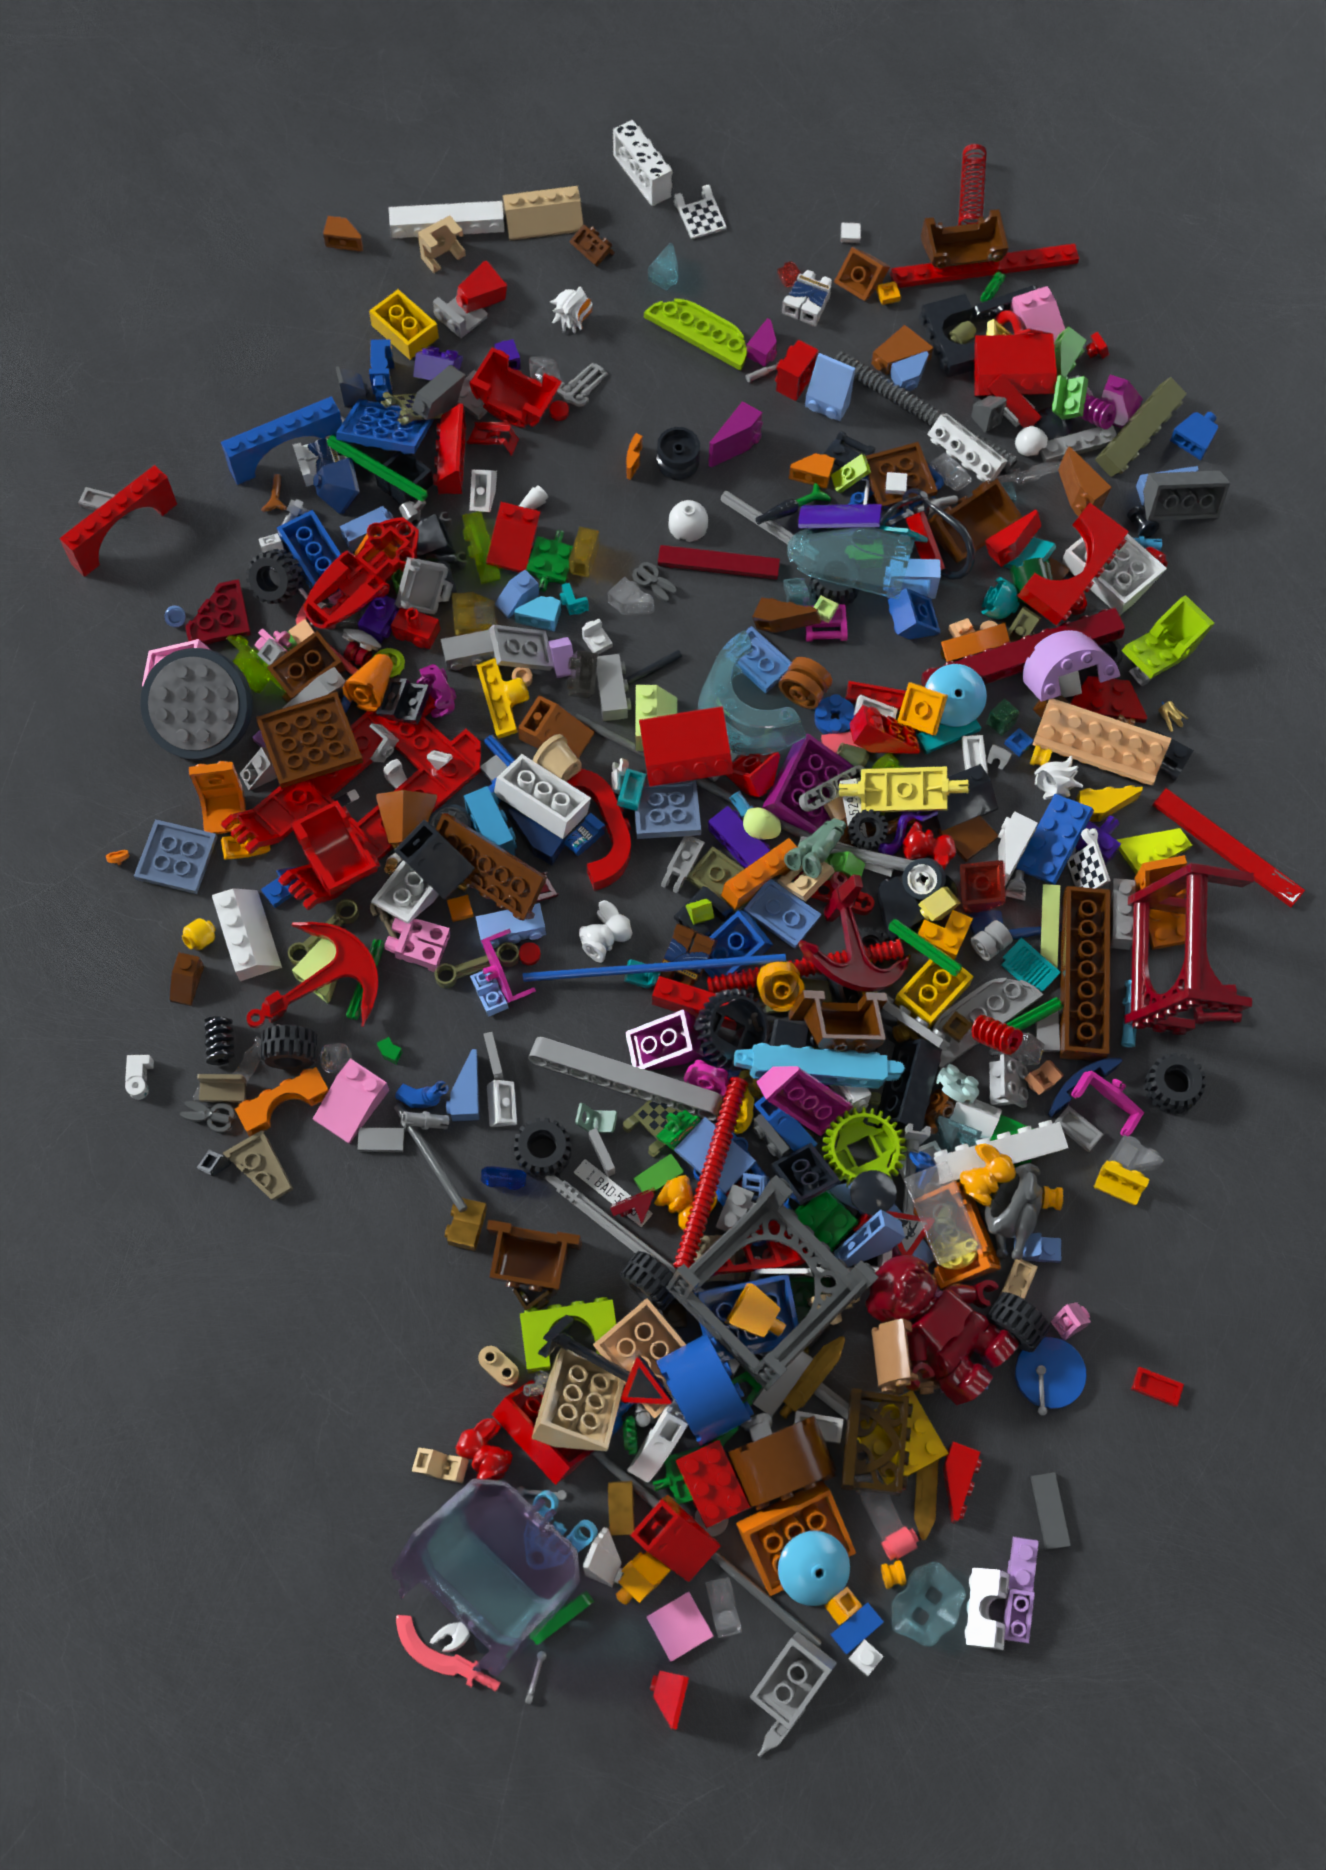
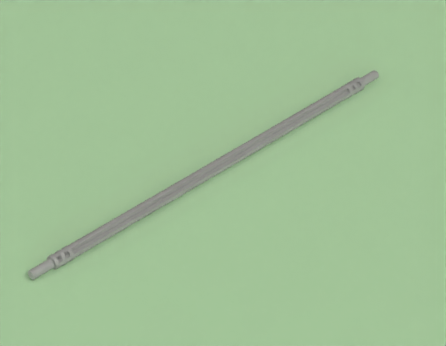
M555 1175L545 1176L544 1179L557 1188L556 1191L630 1250L634 1253L642 1251L650 1254L675 1274L676 1269L671 1263L565 1180L561 1181ZM700 1287L696 1292L704 1291V1289ZM821 1383L813 1394L847 1420L849 1403L825 1384Z

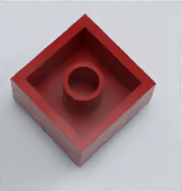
M800 340L794 346L791 345L784 360L781 359L776 368L778 370V375L775 379V382H777L776 391L797 401L810 383L819 350Z

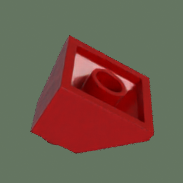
M751 746L732 763L733 774H726V776L745 794L756 797L763 796L774 785L780 754L779 752Z
M659 1671L658 1676L653 1675L650 1691H654L653 1698L670 1729L676 1731L689 1677Z

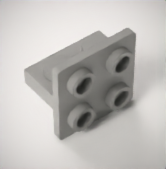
M1001 1054L1000 1061L989 1062L990 1105L999 1107L1015 1104L1025 1108L1027 1107L1029 1096L1026 1080L1024 1079L1028 1075L1026 1065L1006 1054Z

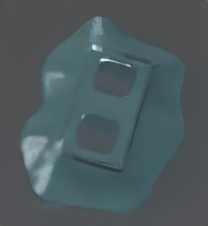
M930 1562L914 1569L909 1576L907 1588L895 1596L893 1600V1630L898 1634L917 1641L921 1645L927 1647L935 1645L941 1636L956 1626L961 1605L966 1597L964 1587L939 1562ZM930 1586L939 1590L943 1595L937 1605L932 1604L924 1596ZM916 1607L922 1608L929 1614V1618L923 1626L911 1618V1614Z

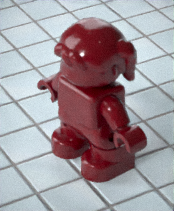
M911 1255L890 1258L877 1270L876 1275L878 1278L870 1286V1295L866 1299L865 1305L868 1313L882 1323L898 1319L911 1320L912 1332L906 1333L910 1363H912L911 1372L917 1374V1372L921 1373L923 1379L934 1377L935 1380L939 1381L941 1391L956 1406L970 1402L978 1397L990 1384L993 1376L981 1364L972 1363L970 1357L973 1352L979 1354L981 1359L990 1368H994L1005 1362L1019 1345V1341L1008 1330H1000L995 1324L990 1323L984 1315L973 1311V1308L968 1305L973 1303L982 1309L989 1307L990 1301L984 1298L983 1290L989 1293L998 1289V1284L992 1280H985L974 1286L952 1284L945 1290L936 1293L937 1281L929 1272L927 1262ZM913 1380L911 1385L906 1387L912 1391L919 1389L920 1382L919 1380Z

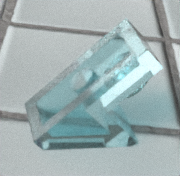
M804 578L783 579L786 602L807 606L809 591Z
M940 1115L936 1122L938 1133L948 1153L952 1149L955 1138L959 1139V1142L962 1144L968 1143L969 1146H976V1141L980 1139L982 1131Z

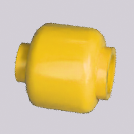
M198 918L184 927L182 940L189 949L199 951L214 942V932L216 929L210 921L206 922L204 919Z

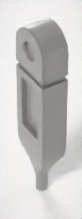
M777 1720L767 1732L762 1750L758 1753V1756L761 1758L765 1752L779 1745L790 1730Z

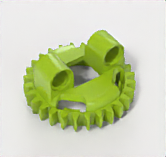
M865 1107L862 1108L860 1114H858L856 1108L853 1109L852 1115L845 1111V1119L838 1115L836 1118L838 1124L832 1121L830 1126L833 1130L827 1129L825 1132L830 1137L823 1138V1142L828 1144L822 1147V1151L828 1152V1154L823 1156V1159L829 1161L828 1165L833 1169V1172L840 1181H843V1179L847 1180L846 1187L853 1182L856 1176L864 1171L877 1170L885 1173L892 1179L891 1174L896 1177L899 1174L895 1168H903V1164L899 1161H905L906 1156L900 1153L906 1152L907 1147L900 1145L905 1143L906 1140L905 1138H898L902 1134V1130L895 1131L897 1122L890 1125L891 1117L888 1116L884 1120L882 1118V1111L877 1116L874 1115V1108L871 1109L869 1114L866 1113ZM864 1118H868L867 1122H871L876 1125H879V1123L881 1122L883 1126L882 1128L877 1129L875 1127L864 1124L863 1120ZM838 1133H839V1134H840V1138H839V1140H838V1142H837V1146H836V1148H835L836 1139H837ZM865 1137H869L868 1142L877 1159L858 1167L847 1146ZM892 1153H894V1154H893V1157H892V1160H891V1163H890V1166L887 1168V1165H888L889 1160H890V1155H891Z

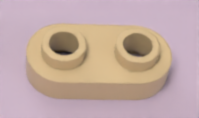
M487 1346L480 1351L478 1359L481 1367L500 1385L510 1387L517 1383L519 1379L517 1366L498 1348ZM493 1354L495 1357L494 1360L487 1361L486 1356ZM505 1370L512 1372L509 1377L503 1376Z

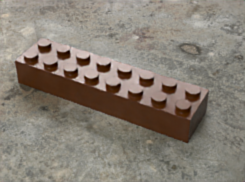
M1067 886L1062 895L1060 1001L1063 1008L1060 1010L1059 1059L1097 1062L1106 1059L1109 1055V889Z

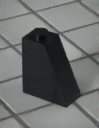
M897 877L891 880L889 878L885 879L879 884L877 900L885 934L888 936L887 941L892 940L896 942V939L901 940V938L889 930V924L894 919L899 920L915 931L922 926L926 918L920 912L922 908L905 890L904 885Z

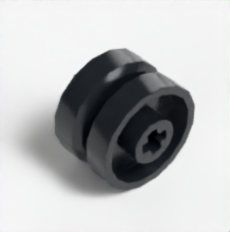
M673 427L664 431L657 440V466L665 476L672 479H685L697 471L700 460V441L698 436L692 430L685 427Z

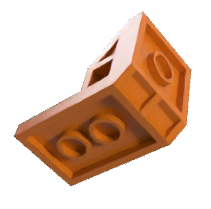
M1185 855L1143 863L1134 878L1135 893L1186 866ZM1186 889L1172 895L1171 897L1184 899L1186 896ZM1149 909V941L1152 950L1185 944V914Z

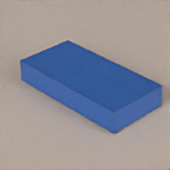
M867 1602L830 1636L847 1655L883 1623V1620Z

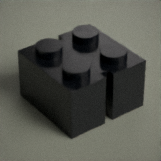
M398 451L383 464L425 490L433 485L431 469L421 461H416V457L412 454H404ZM375 474L377 486L389 496L392 495L393 499L400 505L416 500L413 496Z

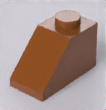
M327 217L323 232L326 247L363 251L361 235L347 218Z

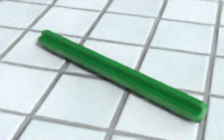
M331 435L327 440V445L347 458H352L357 464L419 501L423 502L428 497V492L346 442L336 440V436Z

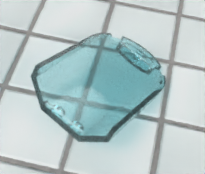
M873 527L807 528L799 531L790 539L787 555L790 561H794L798 565L797 569L813 578L899 599L907 566L913 552L915 538Z

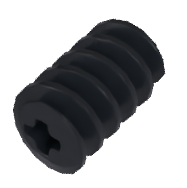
M222 1016L208 1017L204 1019L206 1022L204 1026L206 1030L205 1038L207 1039L205 1042L207 1047L206 1055L208 1056L206 1062L215 1066L228 1064V1059L235 1056L233 1052H228V1050L234 1049V1045L228 1043L233 1041L234 1037L227 1035L233 1032L232 1027H227V1025L233 1023V1020Z

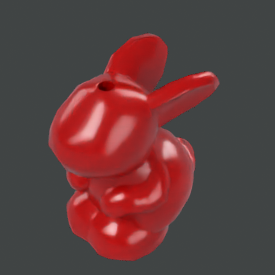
M916 821L902 843L906 859L917 860L931 856L945 871L949 861L956 854L953 838L945 834L933 838V832L931 830L923 832L921 824Z
M493 1418L484 1419L477 1423L474 1429L465 1430L456 1445V1454L459 1457L473 1460L471 1465L476 1472H479L477 1483L480 1487L489 1486L502 1479L506 1475L505 1472L508 1470L513 1459L511 1451L504 1450L498 1446L488 1445V1441L495 1437L501 1429V1426Z

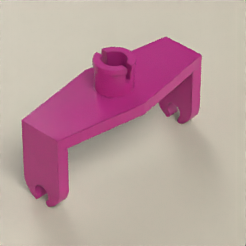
M510 928L481 940L491 965L483 968L484 975L491 973L485 978L488 982L495 978L497 979L507 1003L536 991L535 988H531L517 995H512L502 966L490 941L511 933Z
M1093 1071L1084 1072L1073 1089L1072 1096L1079 1098L1090 1083L1105 1098L1130 1114L1120 1132L1123 1137H1128L1134 1131L1144 1111L1123 1093L1126 1085L1123 1083L1120 1086L1122 1083L1120 1080L1113 1079L1112 1083H1109Z

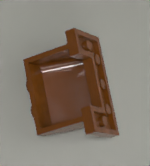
M803 990L788 1012L789 1020L806 1022L818 1047L821 1049L862 1052L876 1049L886 1040L880 1010L888 1001L886 993L865 992L858 1003L824 1002V991Z
M488 1220V1232L490 1235L497 1236L489 1277L493 1280L506 1282V1286L511 1288H519L520 1285L529 1286L530 1291L542 1292L543 1289L559 1291L568 1249L581 1250V1236L558 1231L557 1234L513 1227L511 1223Z

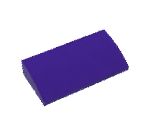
M882 504L802 505L798 528L880 527Z

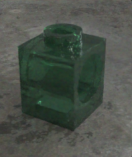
M1003 699L990 711L987 724L1003 736L1016 724L1020 711L1006 699Z

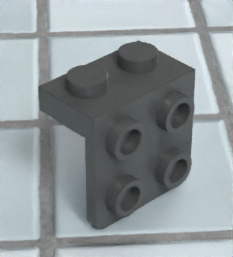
M762 1114L754 1118L753 1130L760 1139L763 1138L773 1156L781 1159L794 1152ZM801 1123V1125L806 1129V1131H807V1132L811 1135V1137L813 1138V1137H814V1131H812L811 1129H809L808 1127H806L805 1125H803V1124Z

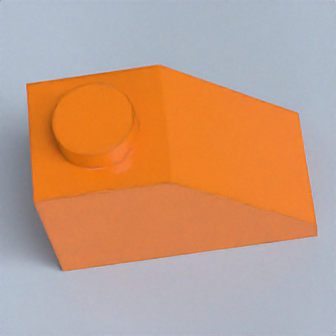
M815 453L791 464L789 479L811 485L817 483L819 487L827 489L835 458Z

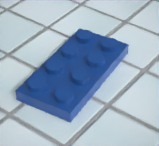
M1054 794L1016 869L1055 885L1077 845L1082 831L1087 826L1094 812L1093 808Z

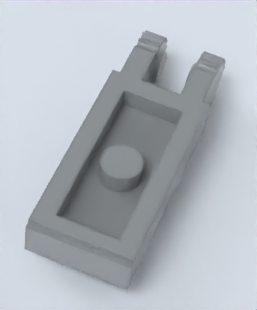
M692 836L683 837L667 867V873L661 883L662 887L666 888L670 883L672 875H676L679 878L673 887V892L678 893L684 880H687L689 873L705 846L704 841Z

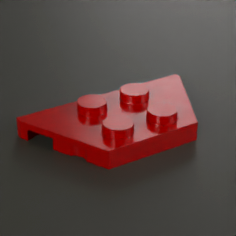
M1088 676L1081 686L1082 693L1075 695L1070 703L1071 705L1116 720L1119 714H1121L1126 719H1136L1135 722L1146 723L1147 715L1131 682L1128 680L1110 679L1100 682L1099 677Z

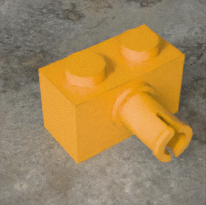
M642 1552L638 1553L621 1570L624 1575L618 1582L623 1587L616 1593L617 1599L622 1604L627 1605L634 1597L640 1603L661 1583L671 1569L648 1552L645 1554Z

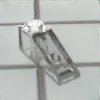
M876 1470L877 1478L884 1484L879 1470ZM871 1473L854 1476V1481L873 1483ZM856 1490L883 1541L886 1540L885 1537L903 1528L890 1495Z

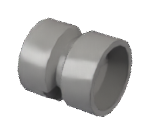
M997 920L985 927L984 931H980L971 938L973 949L986 961H990L999 953V950L1005 949L1013 941L1008 929Z

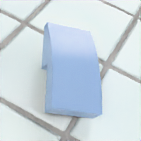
M483 971L471 975L470 978L488 1017L508 1009V1004L496 978L488 982L485 977L491 973L484 975Z

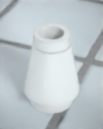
M540 486L532 487L519 506L535 510L546 503L548 495Z

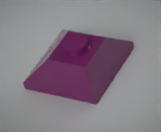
M1109 375L1100 400L1114 406L1115 420L1112 425L1123 428L1140 408L1143 398L1128 380Z

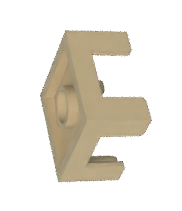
M450 215L418 232L421 258L433 273L441 270L440 265L434 259L450 250L458 260L465 256L464 248L456 240L457 235L463 236V230Z

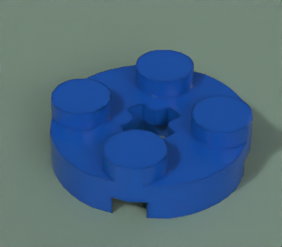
M834 694L821 700L820 704L816 707L814 714L815 725L825 735L850 732L849 724L854 718L855 708L847 699ZM832 713L839 714L840 719H831Z

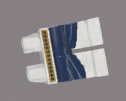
M806 270L803 275L799 274L789 295L783 300L782 314L797 320L800 316V321L816 327L830 298L832 280L828 277H822L821 281L815 280L816 274ZM789 307L796 309V312L790 311ZM806 314H810L814 317L812 319L808 318Z
M330 436L301 446V443L293 445L306 487L313 485L314 476L322 466L347 458L344 455L338 456L339 452L327 445V440Z

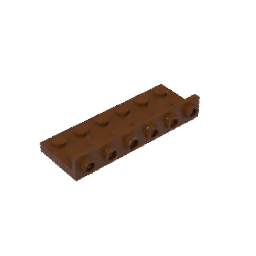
M443 813L435 830L475 868L463 881V884L480 891L479 894L481 896L497 902L496 905L498 907L511 911L515 918L521 921L533 919L535 914L532 912V909L548 877L453 816Z

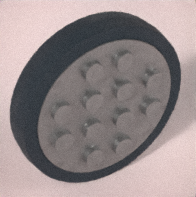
M188 648L165 656L151 669L142 688L140 706L145 727L159 746L181 758L205 760L226 753L242 739L250 724L253 701L249 683L235 663L224 655L209 649Z

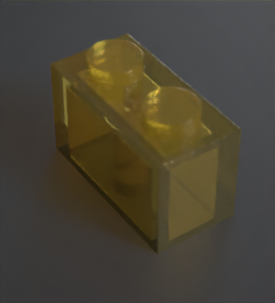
M579 527L569 558L571 574L585 577L590 576L600 544L598 530Z

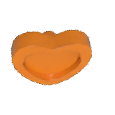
M120 850L107 854L106 860L109 863L121 865V862L130 855L128 850Z

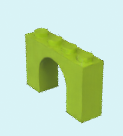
M602 1297L594 1299L593 1303L585 1304L584 1301H575L571 1303V1306L562 1307L560 1304L548 1306L546 1310L539 1311L537 1308H531L525 1311V1313H520L528 1374L551 1370L550 1356L544 1358L538 1352L547 1343L543 1339L544 1335L565 1315L588 1326L593 1333L595 1342L616 1325L613 1300Z

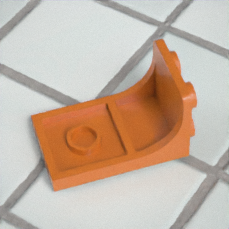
M220 761L217 764H197L196 766L189 767V775L201 803L204 831L215 834L232 832L240 824H235L230 830H225L221 826L222 821L230 814L246 811L245 792L233 762Z

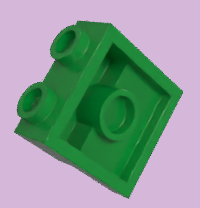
M830 1190L811 1199L806 1206L802 1205L795 1211L798 1220L803 1225L809 1226L813 1230L814 1236L820 1242L826 1243L830 1247L831 1252L859 1223V1220Z

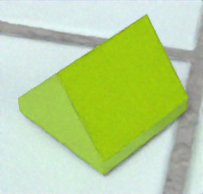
M703 899L686 905L693 925L714 919L712 903L709 900Z

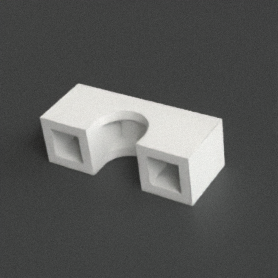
M973 1568L972 1575L969 1578L971 1593L970 1600L967 1603L969 1617L968 1625L965 1628L966 1644L977 1648L1004 1650L1006 1625L992 1621L988 1610L994 1600L1008 1599L1009 1574L1001 1570Z

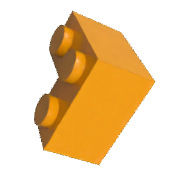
M952 910L945 928L924 919L918 935L955 960L973 918Z

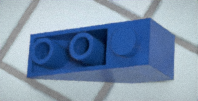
M764 1096L754 1104L793 1151L809 1143H812L814 1147L818 1145L799 1121L767 1101Z

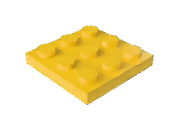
M912 1390L901 1395L909 1396V1403L913 1404L912 1417L908 1418L907 1427H911L910 1442H906L905 1451H909L908 1466H904L903 1475H907V1477L948 1454ZM892 1404L886 1405L880 1413L884 1417L888 1411H892L890 1417L894 1420L900 1414L898 1408ZM870 1419L867 1424L863 1420L860 1422V1426L863 1429H868L873 1421ZM876 1425L871 1434L865 1437H858L860 1443L870 1449L874 1461L885 1454L892 1446L888 1436L879 1425ZM900 1425L894 1427V1430L896 1431L898 1437ZM897 1454L890 1460L891 1462L895 1463L896 1465H897ZM880 1469L876 1470L883 1484H890L894 1481V1472L892 1470H886L887 1478L881 1475Z

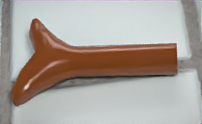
M274 475L271 498L262 507L261 511L267 512L275 508L287 510V507L279 500L281 475Z

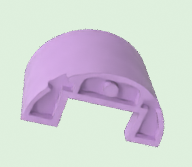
M1078 631L1057 632L1040 641L1034 647L1035 651L1030 658H1027L1023 670V682L1041 702L1061 695L1059 676L1097 665L1100 682L1120 676L1119 669L1113 659L1090 637Z

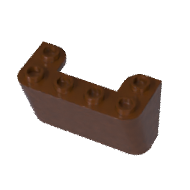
M998 478L992 482L988 479L972 491L973 495L968 498L965 495L958 500L956 507L952 508L950 505L943 510L958 520L968 530L973 539L975 551L986 545V539L1022 518V515ZM937 513L932 516L928 523L937 543L956 563L966 558L967 550L960 533Z

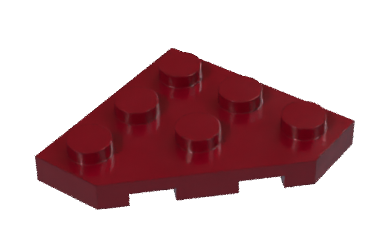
M236 579L219 583L214 589L215 592L212 596L206 599L198 609V614L185 626L188 642L199 639L205 645L251 635L240 580Z

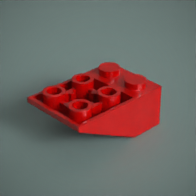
M862 705L849 724L853 743L871 753L919 754L920 752L916 733L912 727L899 724L895 718L880 714L872 706Z
M669 1495L663 1497L631 1533V1536L649 1554L688 1582L693 1579L721 1547Z

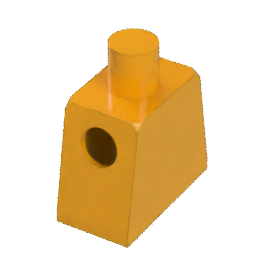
M752 1283L746 1284L725 1320V1323L763 1338L768 1330L779 1337L786 1324L776 1319L780 1307Z

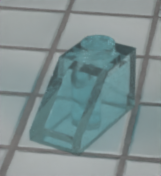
M669 243L648 267V280L666 291L672 285H675L679 278L678 264L672 243Z

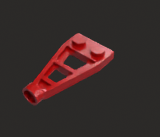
M776 1220L768 1223V1229L772 1235H777L780 1231L779 1223ZM760 1225L759 1227L761 1229L756 1231V1233L758 1235H763L764 1233L762 1231V1225ZM785 1230L784 1236L787 1239H792L791 1235L789 1236ZM766 1241L772 1256L768 1259H756L753 1257L750 1249L753 1243H750L741 1248L744 1250L748 1260L747 1263L733 1265L729 1259L711 1277L719 1274L753 1272L758 1269H781L798 1263L801 1259L795 1250L774 1241Z

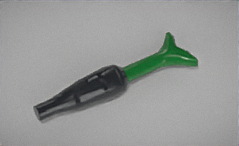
M814 483L811 494L797 500L787 499L763 515L756 517L755 520L760 525L764 522L781 519L793 515L798 511L799 507L813 501L831 502V497L820 491L819 485Z

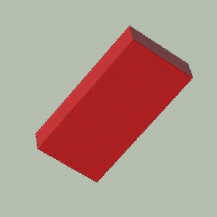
M1138 1367L1131 1390L1177 1407L1184 1384Z

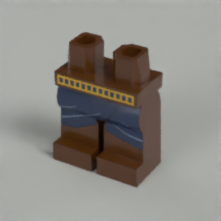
M676 924L673 937L662 963L708 960L718 941L684 925ZM704 969L661 972V977L673 980L676 972L683 975L680 983L693 986L696 981L700 980Z

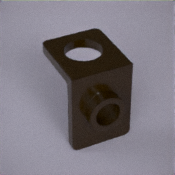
M522 1287L512 1289L525 1311L531 1308L543 1309L550 1303L549 1299L557 1294L555 1290H548L531 1302Z

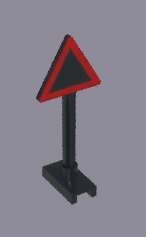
M565 1315L544 1335L543 1339L547 1343L538 1352L544 1358H547L559 1346L566 1351L569 1349L625 1381L626 1385L620 1399L621 1402L672 1404L673 1398L640 1355L636 1357L631 1372L574 1341V1338L568 1335L574 1320L570 1316Z

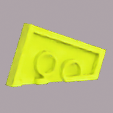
M1180 828L1117 839L1121 843L1118 850L1136 875L1143 863L1176 857L1192 846Z

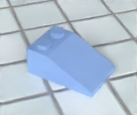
M819 353L806 394L805 407L811 411L826 415L830 419L841 421L850 405L855 368Z

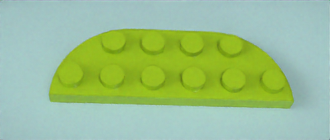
M674 299V301L665 303L660 301L650 306L644 312L645 319L736 369L741 370L744 366L747 349L741 331L729 321L698 304L683 299Z

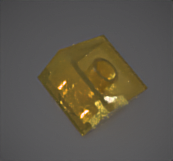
M474 592L452 593L456 636L489 630L492 625H496L495 603L493 600Z

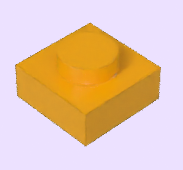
M895 281L877 285L876 291L882 305L900 301L901 295Z

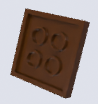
M919 442L866 456L871 470L867 478L877 504H882V510L891 508L902 501L903 495L885 493L887 472L907 474L906 491L918 488L927 493V498L937 495V487ZM911 493L908 498L915 497L918 495L915 493Z

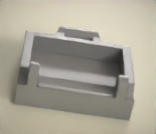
M407 557L395 605L398 608H414L418 612L435 615L438 609V602L449 601L453 584L445 580L448 568L441 563ZM444 585L442 596H440L442 587Z

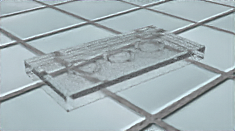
M947 1161L903 1178L938 1265L982 1249Z

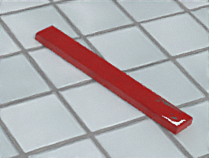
M1167 788L1153 803L1152 806L1237 869L1254 873V881L1290 908L1304 893L1305 890Z

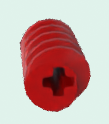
M986 1015L978 1016L972 1026V1037L975 1041L1006 1055L1013 1054L1020 1047L1023 1040L1021 1030Z

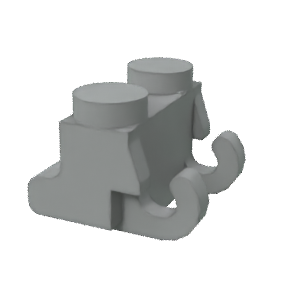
M767 1413L755 1415L749 1421L741 1424V1428L744 1427L745 1432L749 1431L752 1442L772 1434L770 1429L772 1427L771 1416Z

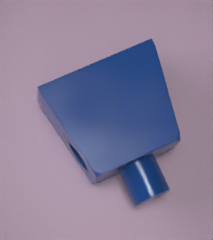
M1194 412L1174 429L1170 441L1199 460H1202L1218 429V425L1214 423L1217 419L1216 416L1211 412L1206 413L1205 416Z

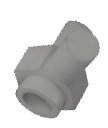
M291 499L287 511L290 513L285 517L282 525L297 518L299 514L303 515L310 511L302 506L304 502L298 499L295 501Z

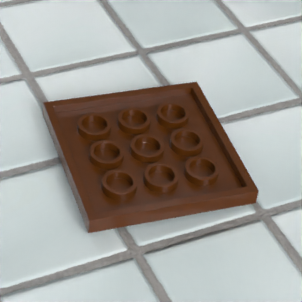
M337 692L256 717L281 789L363 763L361 753Z

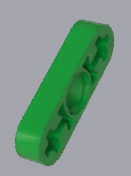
M587 1590L534 1629L529 1634L530 1637L538 1645L588 1607L594 1599Z

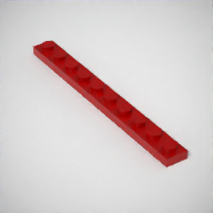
M1075 244L1009 252L998 262L989 261L956 265L941 269L934 267L932 263L891 268L890 275L892 282L895 281L897 287L902 288L995 275L997 272L1005 274L1078 264L1079 256Z

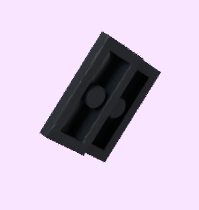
M390 678L382 704L378 707L376 714L390 720L419 725L432 689L427 684H411L407 679Z

